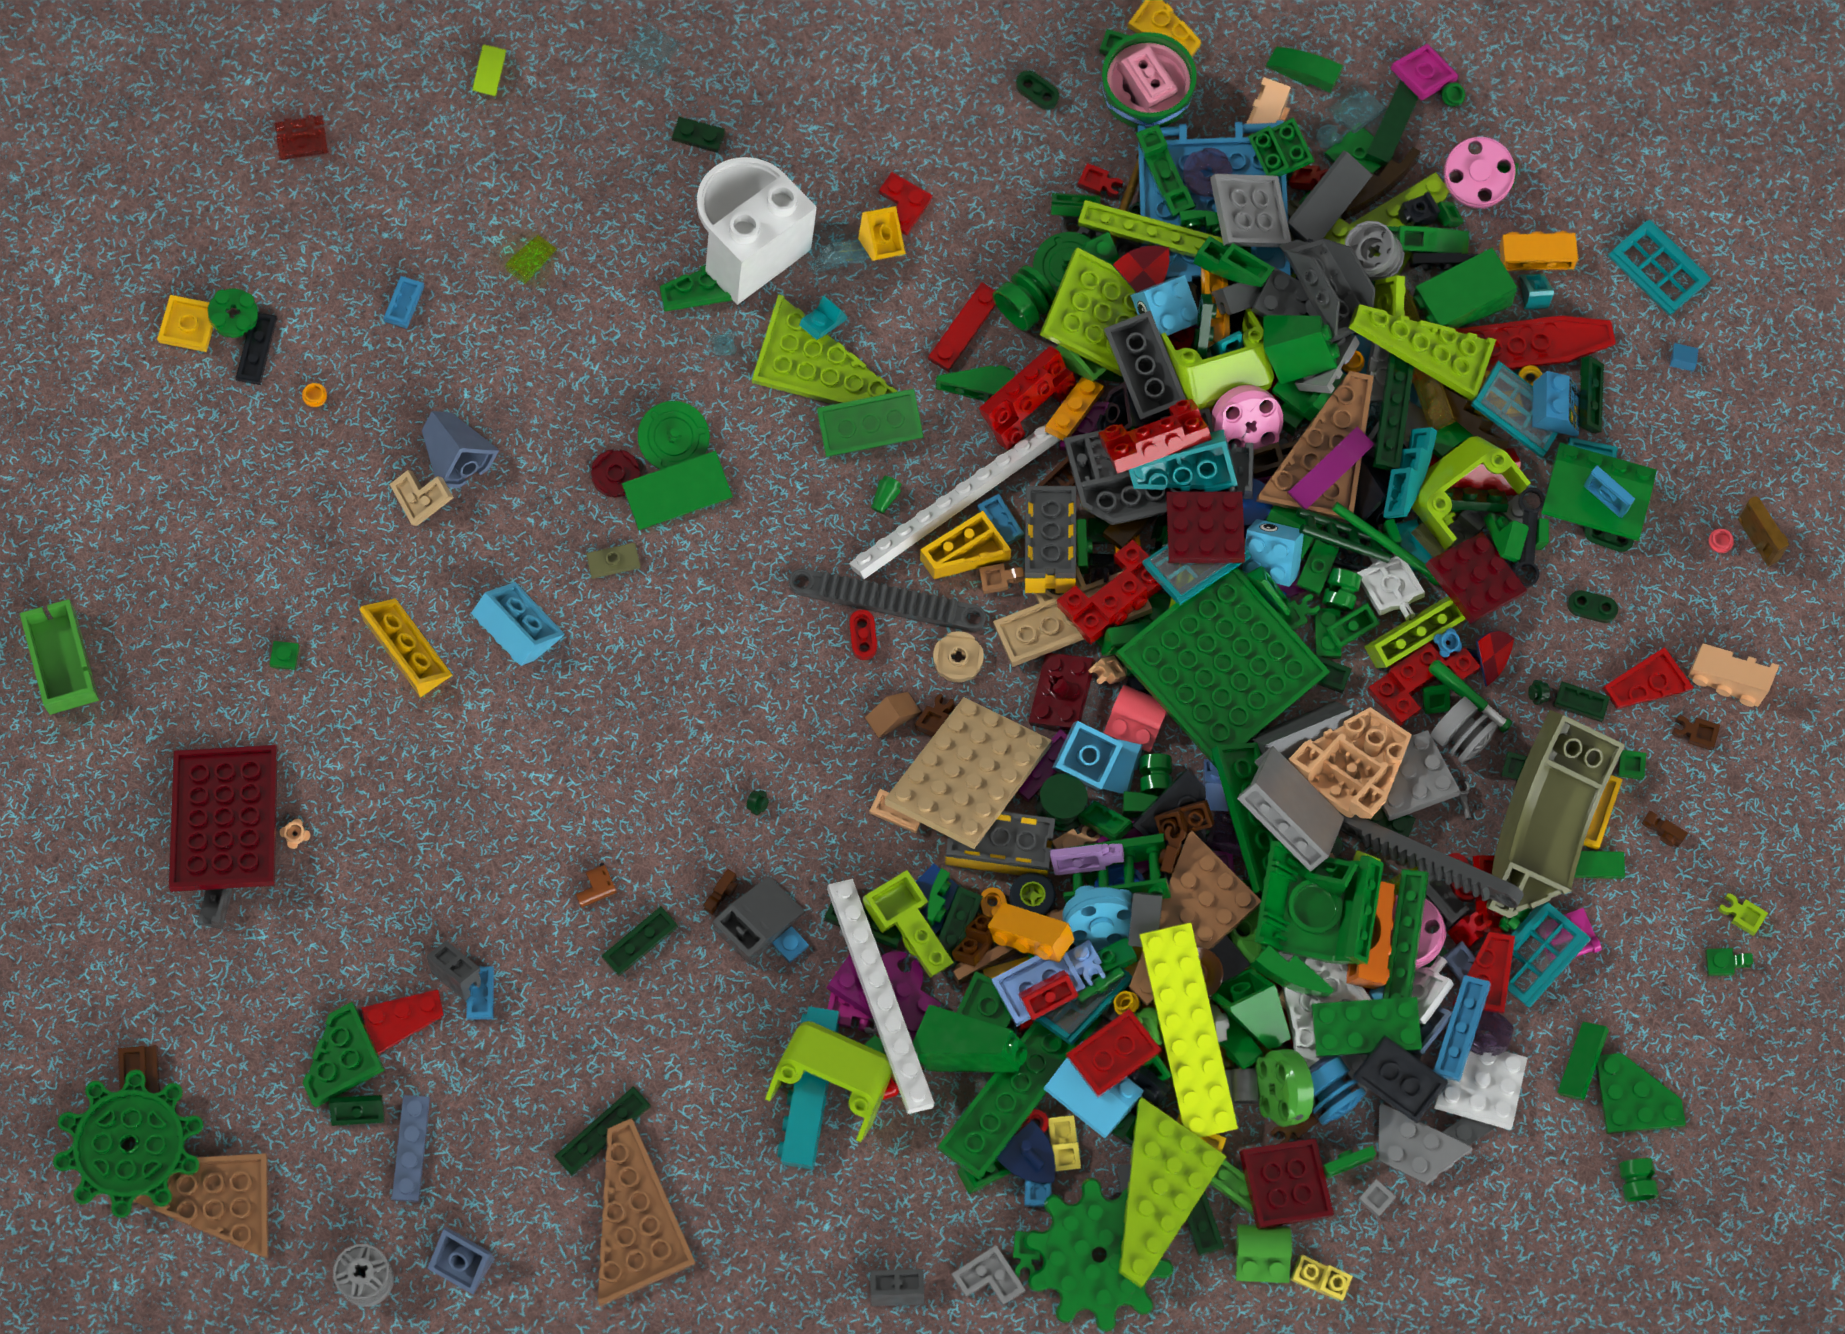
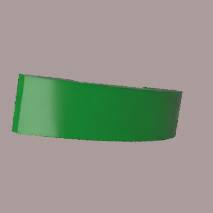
M1157 124L1137 132L1136 137L1146 164L1172 217L1179 215V211L1195 209V204L1187 186H1184L1159 125Z

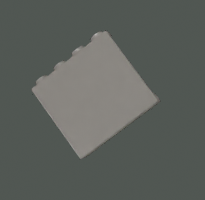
M1272 746L1255 760L1254 763L1259 768L1251 785L1239 794L1237 799L1311 872L1329 857L1345 817Z

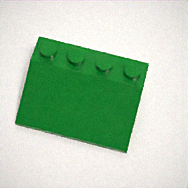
M1560 443L1552 464L1541 514L1639 541L1657 469ZM1596 466H1599L1635 498L1630 509L1622 518H1619L1584 487L1587 478Z

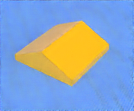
M896 206L862 213L858 239L872 261L906 254Z

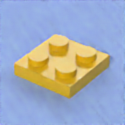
M170 295L157 337L158 342L207 352L214 328L208 318L210 302Z

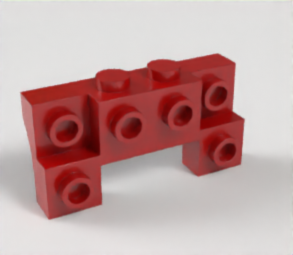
M1050 345L981 405L979 410L993 431L997 443L1006 450H1009L1026 435L1021 421L1050 396L1060 403L1064 401L1077 382L1073 372L1066 368L1061 353Z
M1193 399L1180 400L1175 405L1170 406L1171 416L1128 432L1122 424L1111 425L1105 430L1098 432L1101 444L1117 474L1212 440L1209 427L1202 419L1200 410Z
M1134 540L1114 554V562L1123 572L1098 592L1088 598L1075 585L1056 600L1057 607L1074 624L1082 637L1090 645L1103 636L1108 628H1112L1115 625L1119 626L1125 622L1131 612L1140 610L1150 597L1162 589V586L1142 564V561L1148 558L1149 555Z
M1434 641L1432 643L1428 642L1426 645L1411 652L1410 656L1406 659H1400L1389 666V673L1370 685L1367 692L1389 714L1393 721L1401 727L1407 719L1413 715H1418L1421 710L1411 696L1420 691L1422 687L1437 679L1428 670L1433 661H1441L1463 681L1472 673L1476 674L1479 672L1481 666L1466 648L1461 649L1459 652L1454 651L1448 657H1442L1439 654L1440 649Z

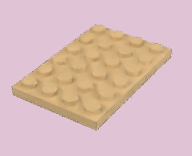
M963 697L887 795L885 805L975 849L1049 750L1052 740Z

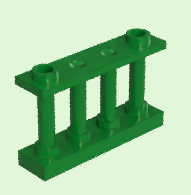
M1164 833L1081 845H1123L1124 862L1112 863V865L1123 864L1124 884L1109 886L1108 866H1106V870L1098 871L1099 887H1110L1118 890L1126 889L1131 891L1132 894L1137 892L1163 894V899L1171 898L1167 879H1160L1159 858L1162 849L1167 848ZM1149 860L1150 880L1135 882L1134 862ZM1083 872L1073 873V891L1063 893L1066 904L1075 896V891L1083 886Z

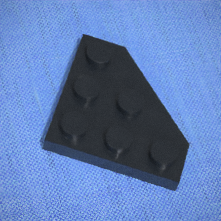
M1186 768L1133 822V826L1144 836L1159 834L1154 817L1179 807L1204 801L1206 798L1205 785ZM1206 829L1193 831L1206 844ZM1186 835L1185 839L1182 841V844L1185 843L1186 838H1187V835Z

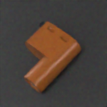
M600 863V866L585 872L591 887L575 894L581 908L617 893L604 863Z

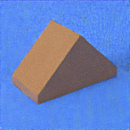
M904 692L887 696L865 719L879 739L921 714V711L910 694Z

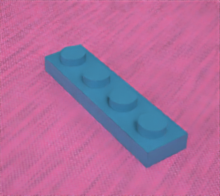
M1464 975L1434 1071L1444 1078L1458 1082L1461 1080L1491 986L1489 981Z

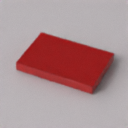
M1129 1008L1068 1052L1066 1057L1097 1098H1099L1158 1055L1162 1050Z

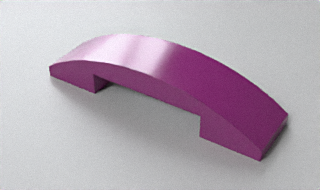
M1357 426L1287 493L1302 508L1307 509L1350 469L1374 443Z

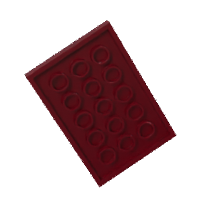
M276 745L174 751L169 865L170 892L275 886L278 761Z

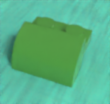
M1237 1224L1236 1281L1289 1283L1290 1259H1292L1290 1226L1257 1229L1256 1225Z

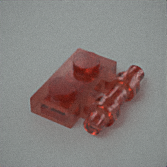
M313 114L305 115L306 118L294 120L284 118V121L275 122L276 132H286L276 135L280 161L328 153L324 127L315 129V126L324 125L323 115L313 116ZM307 127V130L294 132L293 130Z

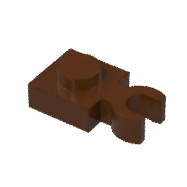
M937 695L934 708L926 706L914 724L915 729L933 737L949 717V713L954 710V699L951 698L947 704L943 705V695Z
M1677 716L1675 722L1682 724L1684 729L1674 728L1672 735L1676 737L1686 735L1689 736L1688 744L1711 751L1714 749L1720 724L1697 717L1693 723H1690L1686 717Z
M1652 811L1648 812L1642 822L1645 827L1655 830L1656 834L1660 836V840L1668 846L1675 845L1679 847L1688 832L1667 819L1665 821Z
M727 869L714 887L713 893L703 905L705 907L704 910L711 915L714 914L726 895L731 897L735 892L738 884L735 883L737 877L734 872Z
M1311 1113L1305 1122L1286 1127L1277 1126L1271 1131L1270 1135L1273 1137L1276 1133L1280 1132L1285 1137L1280 1144L1288 1143L1292 1134L1299 1139L1314 1127L1318 1120Z

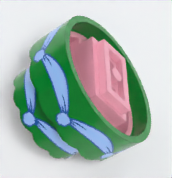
M1142 32L1127 36L1111 48L1104 60L1102 68V96L1104 103L1117 120L1132 128L1138 129V125H1145V128H1149L1157 124L1159 127H1167L1178 121L1190 106L1197 78L1195 63L1188 50L1177 40L1167 35L1155 32Z

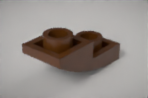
M1207 800L1179 807L1154 817L1159 834L1164 833L1165 836L1166 828L1173 826L1171 834L1174 838L1179 837L1182 829L1186 830L1187 835L1191 831L1210 828L1215 824Z
M979 913L965 928L966 938L952 951L953 960L974 967L979 963L994 941L988 928L992 917Z

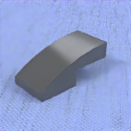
M1464 510L1458 519L1448 527L1457 538L1454 544L1458 545L1479 534L1487 526L1483 518L1489 513L1487 511Z

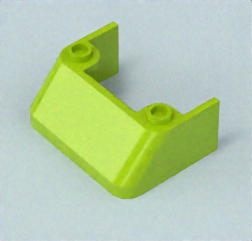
M1251 308L1245 310L1241 330L1245 347L1202 360L1199 353L1191 348L1175 350L1166 333H1161L1160 336L1186 400L1193 399L1199 410L1215 406L1223 394L1238 386L1253 385L1264 390L1271 388L1274 380V371L1264 350L1263 328L1251 311Z
M1478 436L1468 438L1428 468L1419 494L1411 507L1445 550L1457 539L1442 520L1452 508V501L1445 492L1448 488L1482 463L1489 472L1502 474L1518 495L1531 484L1506 451Z
M805 1021L795 1030L781 1057L765 1100L770 1101L783 1082L788 1084L796 1083L800 1080L804 1071H807L852 1092L849 1098V1107L853 1113L864 1118L856 1141L861 1142L874 1123L893 1073L887 1055L819 1024Z

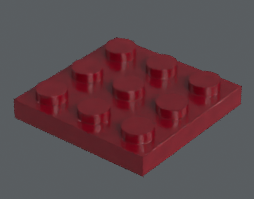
M1167 492L1168 563H1245L1242 492Z
M1483 532L1435 556L1425 564L1470 624L1518 599L1527 592L1525 586L1505 560L1500 557L1498 551Z
M1316 1138L1243 1149L1239 1152L1257 1229L1330 1218L1334 1215Z

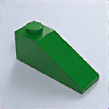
M1000 365L938 375L936 378V389L987 401L1015 377V371Z

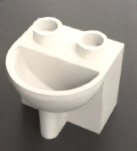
M741 157L726 160L716 165L701 181L697 194V212L701 223L709 233L705 271L713 280L717 281V284L725 292L731 295V299L738 305L811 250L817 207L779 168L769 162L757 158Z

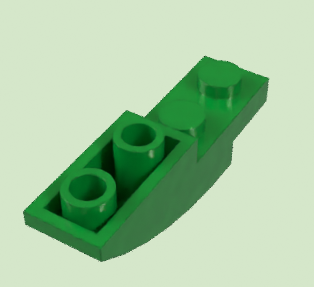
M1387 226L1402 244L1405 253L1468 254L1469 231L1419 226Z

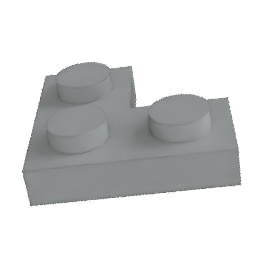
M996 1245L951 1274L965 1298L989 1284L1002 1306L1025 1292V1288Z

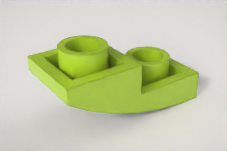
M483 44L472 91L496 97L507 50Z

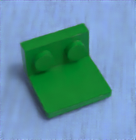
M1342 374L1340 379L1334 380L1333 386L1335 388L1333 392L1346 376L1345 374ZM1297 380L1280 384L1278 381L1273 387L1272 393L1309 421L1320 412L1332 395L1331 393L1299 391L1295 385Z

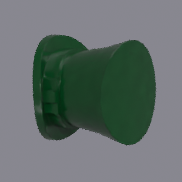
M1068 774L1051 776L1041 787L1040 796L1036 804L1037 815L1054 818L1055 831L1068 832L1072 829L1076 830L1082 824L1079 822L1078 815L1086 809L1088 800L1084 784L1076 777Z

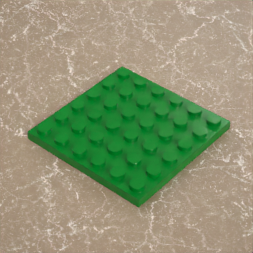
M1237 567L1183 604L1175 603L1116 652V656L1215 767L1212 748L1217 745L1249 742L1330 673L1327 667Z

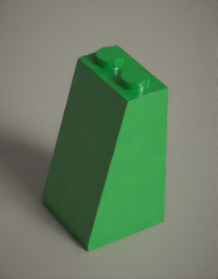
M1490 248L1417 285L1413 295V302L1418 310L1422 309L1426 316L1425 321L1457 329L1511 307L1517 286L1494 249Z
M930 1004L912 1042L919 1063L930 1072H1018L1020 1066L1026 1061L1028 1050L1011 1029Z

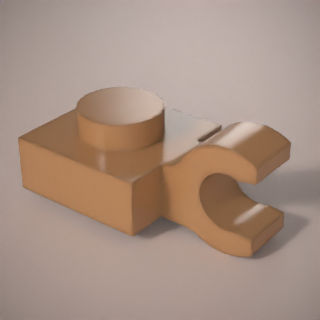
M1003 563L979 568L983 594L1008 590L1007 583L1024 582L1022 567L1005 570Z

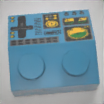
M1546 371L1533 382L1532 427L1575 437L1579 435L1580 390L1570 376Z

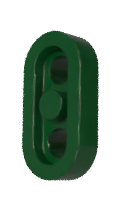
M1030 70L1023 71L1017 76L1016 88L1021 95L1044 110H1050L1057 106L1059 91L1054 85ZM1030 83L1032 84V87L1027 88L1024 86V84ZM1048 96L1051 100L1045 101L1043 97Z
M1585 527L1586 538L1594 544L1618 552H1625L1633 546V539H1619L1618 535Z
M1583 590L1573 592L1567 602V607L1573 615L1601 623L1611 622L1618 613V605L1612 598ZM1577 600H1584L1585 605L1578 604ZM1602 606H1608L1610 611H1604Z

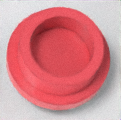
M1716 529L1710 534L1708 543L1713 551L1726 553L1732 548L1734 538L1728 530Z

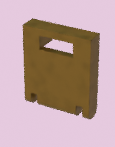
M1754 496L1749 499L1738 520L1769 567L1780 560L1789 543L1785 534L1780 531L1760 498Z

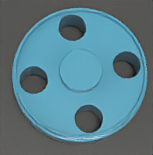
M1082 886L1075 891V896L1067 902L1062 913L1063 921L1069 923L1074 936L1073 944L1078 946L1090 940L1095 951H1099L1125 937L1129 940L1133 901L1132 892L1126 889L1118 890L1110 887Z

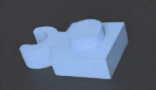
M1090 940L1066 952L1079 976L1083 974L1088 985H1093L1091 977L1094 974H1099L1102 979L1105 978V973L1099 966L1102 961Z

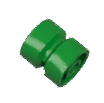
M1331 568L1327 582L1330 588H1326L1322 603L1331 608L1352 612L1357 599L1354 592L1359 591L1362 576L1352 571Z
M1160 753L1147 754L1139 758V771L1144 776L1140 778L1141 793L1159 797L1173 782V777L1169 775L1173 771L1172 757L1170 755Z
M1638 1158L1618 1164L1620 1177L1626 1181L1622 1186L1626 1202L1645 1201L1659 1196L1657 1181L1652 1179V1176L1655 1174L1653 1159Z

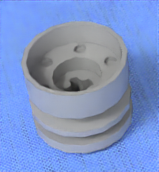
M1366 221L1358 224L1349 232L1345 239V245L1352 248L1370 281L1394 276L1403 264L1404 250L1402 244L1386 225L1378 221ZM1377 252L1378 254H1380V256L1377 257L1374 256V254Z
M1467 697L1459 700L1430 734L1442 747L1451 741L1455 742L1450 752L1452 756H1455L1463 749L1464 751L1458 758L1462 765L1476 757L1488 745L1498 727L1494 721L1485 728L1483 727L1489 718L1486 714L1474 720L1473 717L1478 707Z
M355 1244L346 1248L337 1257L333 1266V1279L337 1289L350 1303L359 1307H371L381 1303L390 1294L394 1285V1272L389 1261L378 1248L368 1244ZM361 1268L365 1271L367 1275L363 1279L361 1278V1276H359L358 1270Z

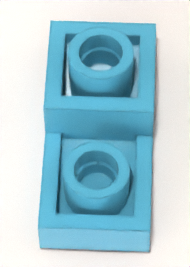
M1118 739V741L1124 744L1102 789L1123 794L1124 791L1130 792L1134 770H1138L1143 745Z

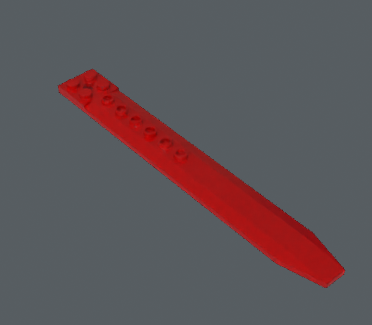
M1561 315L1455 329L1456 332L1463 334H1477V337L1482 339H1496L1486 371L1490 372L1498 361L1510 370L1522 369L1529 365L1539 367L1569 363L1614 346L1616 343L1611 320ZM1414 367L1412 383L1419 380H1436ZM1274 371L1273 384L1271 388H1269L1266 391L1269 392L1277 400V402H1279V400L1282 399H1280L1278 396L1272 393L1273 387L1279 381Z

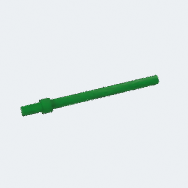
M1336 502L1333 505L1332 511L1425 575L1427 581L1434 586H1440L1424 562L1340 503Z

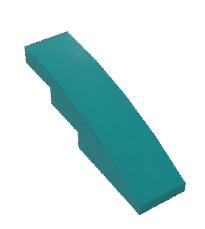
M1434 428L1411 429L1408 449H1402L1400 469H1391L1383 517L1398 518L1408 515L1424 482L1433 454L1437 430Z

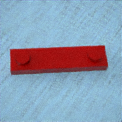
M983 282L980 283L928 356L929 361L947 372L951 370L995 308L996 304L993 299L995 289Z

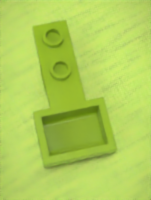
M908 870L863 897L864 906L879 930L883 933L896 925L902 934L905 947L910 954L917 957L930 978L953 964L950 956L919 911L928 904V900Z

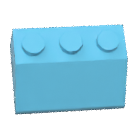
M516 582L485 592L471 612L478 620V623L494 637L495 641L520 666L535 661L565 635Z
M1066 1058L1044 1087L1045 1091L1104 1139L1135 1107L1144 1092L1126 1077L1097 1098L1068 1058Z

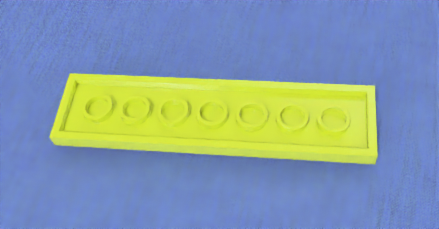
M1191 922L1139 934L1182 1126L1199 1138L1238 1129Z

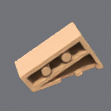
M1264 77L1258 98H1255L1254 108L1246 124L1276 123V120H1284L1285 122L1290 112L1287 103L1291 87ZM1254 133L1243 134V137H1248Z
M1702 644L1688 677L1693 679L1692 681L1696 685L1702 687L1710 686L1716 689V692L1722 696L1729 697L1731 695L1740 699V702L1746 706L1753 707L1755 705L1758 707L1769 692L1779 665L1772 663L1770 667L1756 664V658L1748 657L1747 661L1733 657L1734 653L1731 651Z

